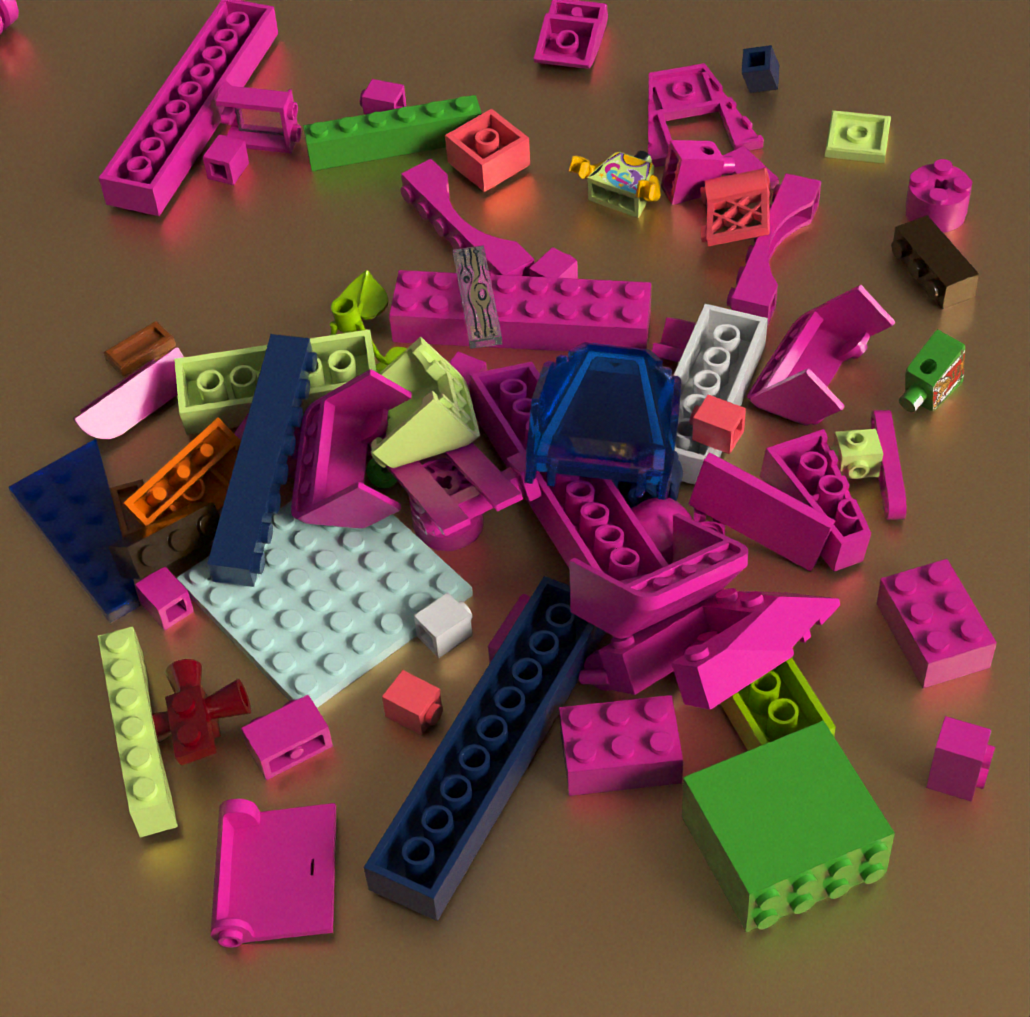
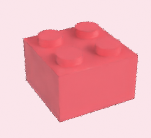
M493 109L486 111L445 135L447 162L484 192L530 166L529 137Z

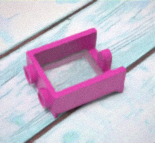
M225 80L216 99V106H225L221 115V123L231 125L227 136L245 140L247 149L291 154L296 142L300 141L302 134L301 125L297 124L298 105L293 100L292 89L284 92L231 86Z

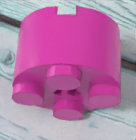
M939 159L934 164L918 168L910 174L906 198L907 219L913 221L928 215L943 233L957 229L964 223L968 211L972 180L965 172L954 167L951 161L946 159Z

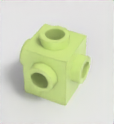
M876 429L835 432L833 446H829V448L834 450L838 458L837 466L841 475H845L847 479L879 477L883 451Z

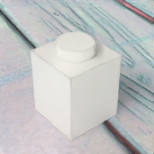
M447 592L414 615L417 637L440 658L472 636V613L463 601L457 602Z

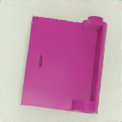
M230 799L220 804L210 935L221 946L233 948L246 942L333 933L336 845L335 803L263 812L259 811L255 803L246 799ZM314 863V874L312 876V865Z

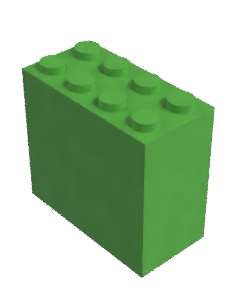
M824 720L683 777L682 818L745 932L757 927L758 929H766L774 925L779 918L792 912L795 914L806 912L820 900L827 897L831 899L839 898L846 894L851 887L862 882L866 884L874 883L887 872L895 832Z

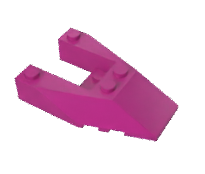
M728 588L719 591L714 597L636 632L628 638L619 639L613 637L611 639L612 643L600 649L599 653L611 690L636 695L674 671L684 705L711 710L790 659L794 655L792 647L798 641L805 643L811 637L809 629L815 623L816 625H822L840 606L839 598L797 593L737 591L735 588Z

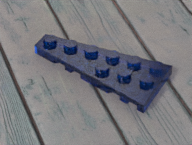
M96 439L8 487L12 497L110 624L141 606L134 579L121 578L108 548L109 545L121 540L122 534Z

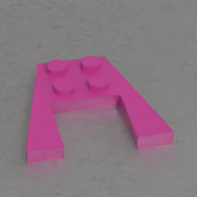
M705 63L649 73L648 154L651 156V163L654 165V168L665 166L669 144L672 140L666 121L719 112L733 150L745 146L749 151L763 148V137L754 132L752 129L753 124L736 109L737 104L735 101L725 95L723 86Z

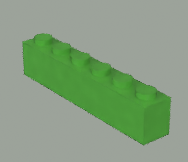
M476 95L462 96L455 99L434 101L427 104L406 106L399 109L303 125L311 170L317 171L445 148L446 134L482 114Z

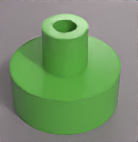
M374 458L369 461L366 473L373 485L379 488H389L397 482V479L386 467L380 466Z

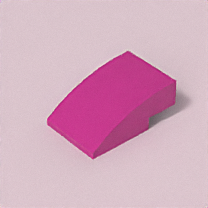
M552 0L549 13H545L534 55V62L590 69L605 32L608 20L607 4L580 0Z

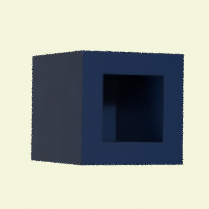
M772 45L743 49L742 75L749 92L778 90L780 65Z

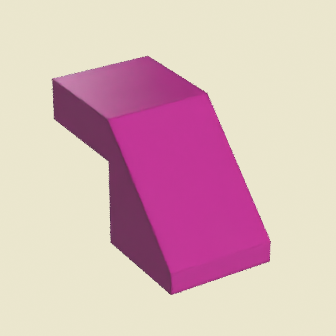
M666 317L661 342L653 343L651 356L680 362L696 323Z

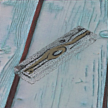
M484 245L452 250L470 349L502 345V334Z

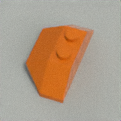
M219 417L216 418L122 505L143 527L192 502H214L218 511L224 505L241 440Z

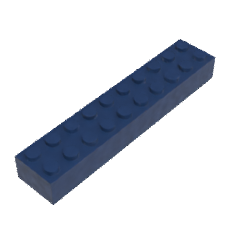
M546 576L542 578L365 864L364 872L368 890L435 921L439 920L557 718L559 707L564 706L578 682L580 671L584 670L585 660L596 651L606 634L602 629L571 613L570 585Z

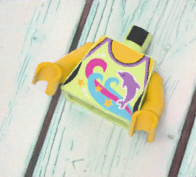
M638 151L634 156L615 152L607 160L594 165H590V161L583 157H572L568 172L577 173L580 178L587 179L589 201L639 218L647 201L656 202L661 196L659 179L654 175V165L651 163V156L645 151Z

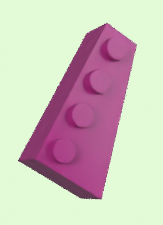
M822 429L766 448L760 478L765 483L835 520L820 554L832 571L835 572L864 560L871 531L857 500L852 499L848 490L849 482L845 475H841L837 466L838 458L834 450H830L827 444L828 436L825 430Z

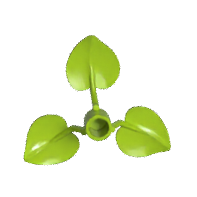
M365 270L352 281L340 297L332 302L331 310L334 321L330 322V335L337 334V330L343 333L366 330L362 319L376 318L387 308L389 302L388 295L368 270ZM372 341L374 356L380 361L376 364L377 373L383 371L407 348L394 347L384 357Z

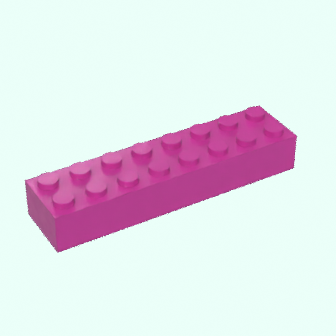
M398 271L389 314L393 342L414 343L421 336L428 344L647 355L651 315V282L485 274L486 281L484 275L480 274L478 283H484L487 286L491 300L488 312L495 336L489 334L488 337H483L479 317L475 310L477 329L480 332V338H478V336L474 335V332H476L474 315L467 296L469 290V299L472 304L470 297L471 275L469 273H462L460 276V273ZM465 276H469L470 281L468 283H465L463 281V278ZM480 289V296L484 298V290ZM486 308L484 309V315L488 324V328L490 329V323Z

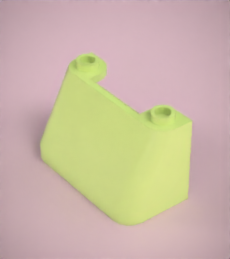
M421 336L379 373L412 393L411 399L388 411L386 438L377 437L371 443V455L380 466L384 468L386 466L397 468L470 445L480 436L469 388L465 379Z

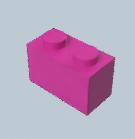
M309 695L298 700H291L282 708L266 716L257 717L241 728L246 747L266 780L333 747L329 726Z
M945 716L935 747L926 788L972 802L976 787L984 789L995 750L994 746L988 745L991 729Z

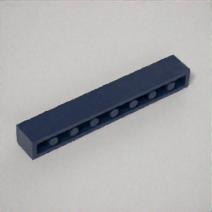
M270 334L207 563L213 582L254 587L257 574H262L264 571L265 544H270L272 540L273 514H278L280 509L281 496L279 489L281 484L285 485L287 482L288 465L286 462L288 456H293L295 451V428H300L302 424L303 399L307 400L309 397L310 380L308 378L310 372H315L317 365V353L312 352L310 338Z

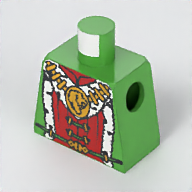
M937 329L906 369L905 393L899 398L900 405L909 412H915L920 405L929 411L935 410L964 380L965 344Z

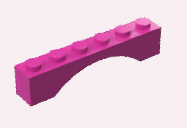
M432 159L401 173L402 187L400 190L404 200L408 204L411 203L418 210L420 216L434 226L439 236H444L451 243L456 253L459 254L464 249L465 257L469 264V248L476 247L479 250L477 257L481 274H483V264L485 274L530 276L529 268L535 264L534 258L516 241L500 239L485 234L469 225L458 215L449 200L448 174Z
M786 173L781 185L776 184L772 197L773 204H769L770 234L755 237V245L748 247L745 259L746 266H740L736 278L737 286L736 288L731 287L727 297V306L731 307V310L768 318V328L776 308L778 284L771 273L769 260L775 249L786 237L798 229L811 224L819 205L821 181Z

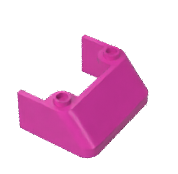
M862 285L804 313L792 324L750 389L747 398L759 409L804 426L819 424L824 418L842 411L845 406L827 388L842 362L850 358H859L867 350L868 346L866 343L869 338L892 327L895 321Z
M370 369L320 397L308 406L302 419L291 505V514L294 518L306 524L363 529L401 510L400 503L364 485L368 443L377 437H381L386 432L388 427V411L411 399L412 393Z
M674 514L673 563L628 584H624L576 558L569 560L571 613L611 634L615 638H628L636 632L715 596L716 593L725 588L747 567L748 548L744 544L684 515Z

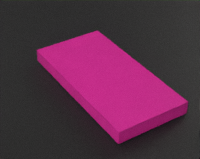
M710 452L703 461L688 505L810 572L816 565L835 523L834 519Z

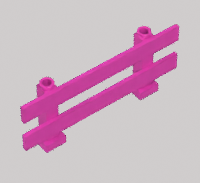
M386 432L380 438H386ZM372 441L368 443L366 458L367 464L373 458L371 455ZM473 443L444 453L472 484V486L451 496L446 493L419 461L397 468L386 466L422 509L423 513L418 515L417 518L426 535L434 533L436 536L442 533L444 536H447L470 525V519L494 508L498 512L523 500L522 495L529 502L542 496L534 469H531L532 465L520 453L506 458L509 468L500 472Z

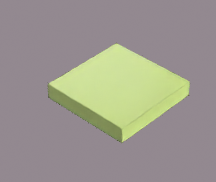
M832 111L825 157L885 163L891 116Z

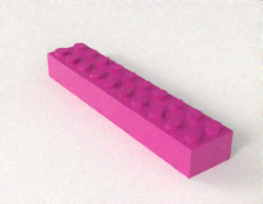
M221 0L99 176L106 205L156 216L161 215L221 123V115L225 106H216V99L225 80L231 86L244 87L277 37L278 28L274 6L242 0Z
M527 362L470 374L469 392L476 419L507 469L509 465L506 458L520 453L533 465L540 439L560 405L534 364ZM567 415L554 440L548 461L550 467L560 472L534 469L542 496L530 502L528 501L565 563L569 567V560L576 558L624 584H628L667 566L668 563Z

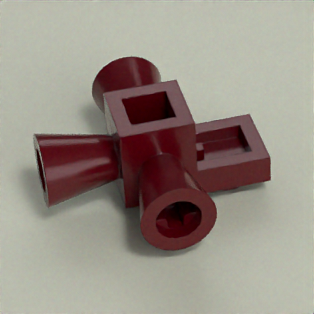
M193 659L175 661L165 671L174 694L165 697L167 711L152 713L158 744L172 736L175 759L182 766L216 754L214 739L221 737L218 718L251 714V705L240 679H236L208 696L201 687V663Z

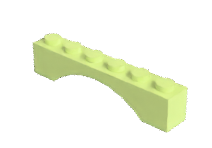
M132 626L99 635V647L130 815L140 838L176 828L178 826L172 796L160 753L150 705L148 676L143 651L136 632Z

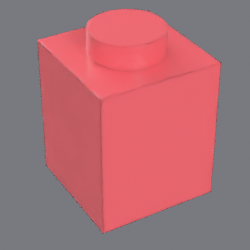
M708 394L701 406L696 405L691 413L689 424L693 426L692 440L730 454L744 432L746 408Z
M404 670L401 671L382 696L385 717L421 736L430 725L434 726L439 721L443 713L440 689Z

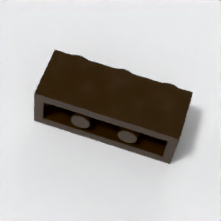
M928 215L895 227L894 239L891 244L894 256L905 264L911 276L921 283L926 289L928 296L934 299L942 309L975 297L979 273Z
M192 502L109 545L108 548L121 578L141 580L212 542L220 516L214 502Z

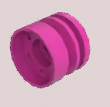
M448 458L428 461L422 465L449 496L472 486L471 482ZM408 494L415 534L432 549L454 551L465 548L474 542L483 531L484 513L470 519V525L447 536H444L442 533L436 536L434 533L426 535L417 518L423 511Z

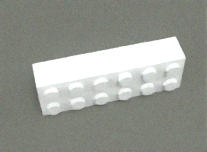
M709 304L704 305L657 412L665 448H672L679 455L678 460L683 468V482L696 483L703 461L709 452L719 458L722 454V451L692 440L693 426L689 424V420L696 405L701 406L708 394L739 406L742 405L766 346L768 318ZM649 433L644 444H651Z

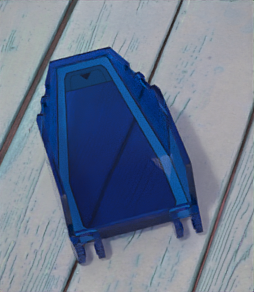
M584 342L570 349L568 357L561 354L556 357V363L553 361L545 362L531 401L524 471L525 483L533 484L536 478V471L547 472V486L554 487L557 474L637 483L636 496L643 497V493L646 491V484L657 485L656 493L658 494V499L666 500L671 483L682 379L679 376L672 375L671 368L663 367V361L649 349Z

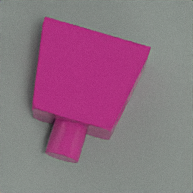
M671 140L661 188L671 205L701 198L700 188L705 186V180L735 172L734 158L732 156L723 157L712 141Z

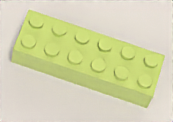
M370 329L310 338L312 352L317 353V365L315 372H310L309 374L310 392L308 399H303L302 401L303 415L308 406L320 397L370 369L377 372ZM267 345L174 359L179 414L186 435L201 433L218 417L228 428L239 427L249 413Z

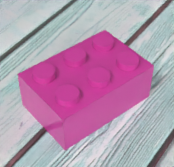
M948 559L880 579L876 604L923 689L991 667L997 642Z
M672 695L559 707L560 733L569 796L682 784L683 755Z

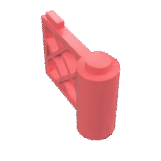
M766 168L705 180V186L700 188L702 202L704 205H707V225L701 226L702 243L707 242L708 246H714L770 234L769 198L772 197ZM760 202L753 209L747 207L750 203ZM729 208L723 215L715 213V210ZM738 213L745 215L738 222L731 220ZM754 219L761 222V225L747 227ZM723 226L729 227L726 232L716 233Z

